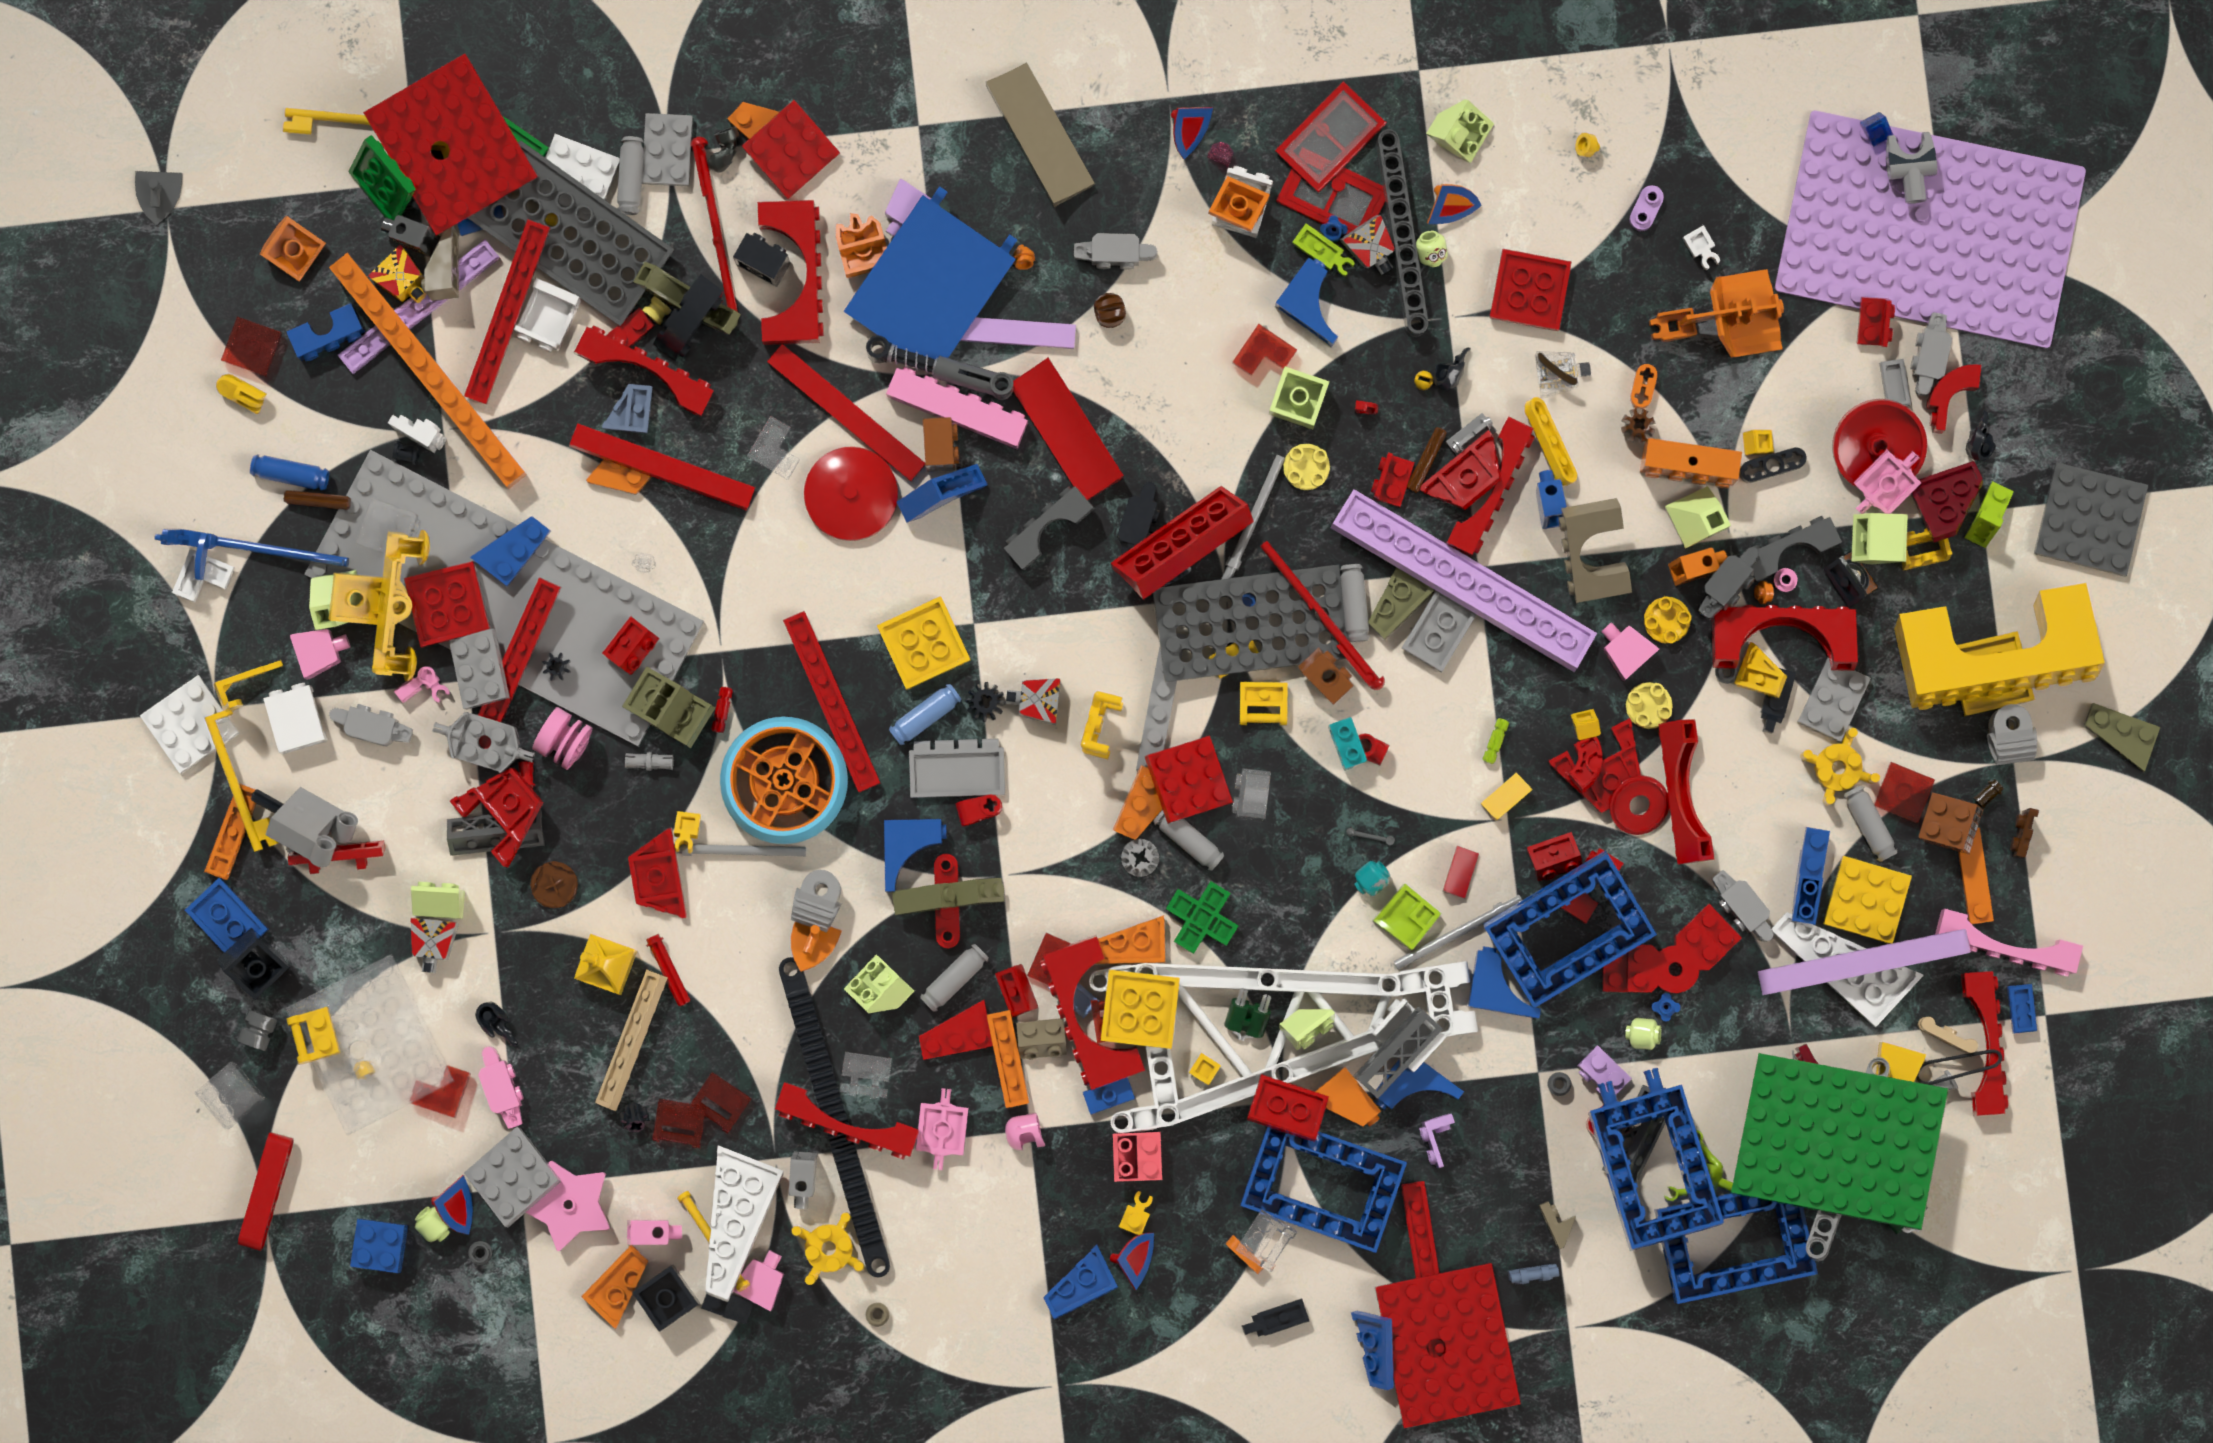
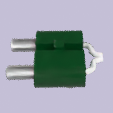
M1241 988L1238 998H1233L1224 1026L1236 1034L1238 1040L1244 1041L1245 1038L1253 1037L1262 1038L1271 1015V1009L1268 1008L1271 1000L1269 995L1268 997L1267 994L1263 995L1261 1004L1255 1003V1005L1249 1004L1250 1001L1246 1000L1248 990L1245 988L1244 991V988ZM1241 1030L1246 1032L1242 1037L1240 1034Z

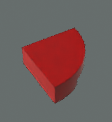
M1356 401L1355 412L1376 415L1378 414V404Z

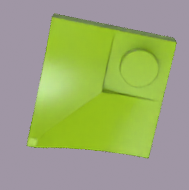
M1403 884L1372 921L1409 950H1413L1442 913L1407 884Z

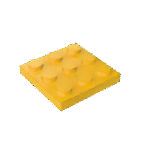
M941 596L877 625L906 690L971 661Z
M2018 631L1957 645L1961 651L1972 656H1984L2022 649ZM2030 688L2020 694L2007 692L1996 698L1983 696L1973 702L1961 700L1964 716L1999 709L2009 704L2033 701L2035 698L2033 690Z
M1842 856L1823 924L1892 944L1912 876Z
M1109 970L1101 1041L1172 1049L1180 978Z

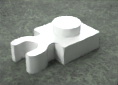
M1704 225L1682 238L1693 258L1701 256V265L1705 270L1710 268L1707 264L1708 258H1712L1716 264L1720 262L1719 256L1710 250L1715 247V244Z

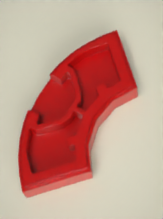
M1596 736L1580 740L1574 744V749L1578 754V761L1569 772V778L1582 793L1594 784L1602 768V749Z

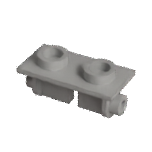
M1481 413L1448 439L1446 443L1456 455H1459L1488 430L1492 435L1497 430L1494 428L1491 419Z

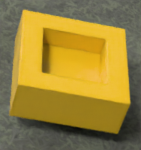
M1201 1053L1189 1074L1209 1086L1221 1065Z

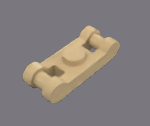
M1923 1017L1918 1021V1028L1921 1031L1964 1053H1973L1978 1048L1976 1040H1964L1956 1036V1030L1945 1025L1943 1028L1935 1025V1020L1932 1017Z

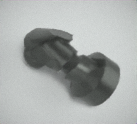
M736 126L715 134L717 143L723 145L724 149L710 156L708 167L717 173L725 171L731 165L732 159L737 152L735 148L737 147V139L740 135Z

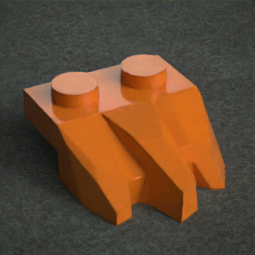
M850 213L849 227L845 228L843 224H836V240L846 278L870 273L887 248L881 223L871 215L866 223L862 224L858 214Z

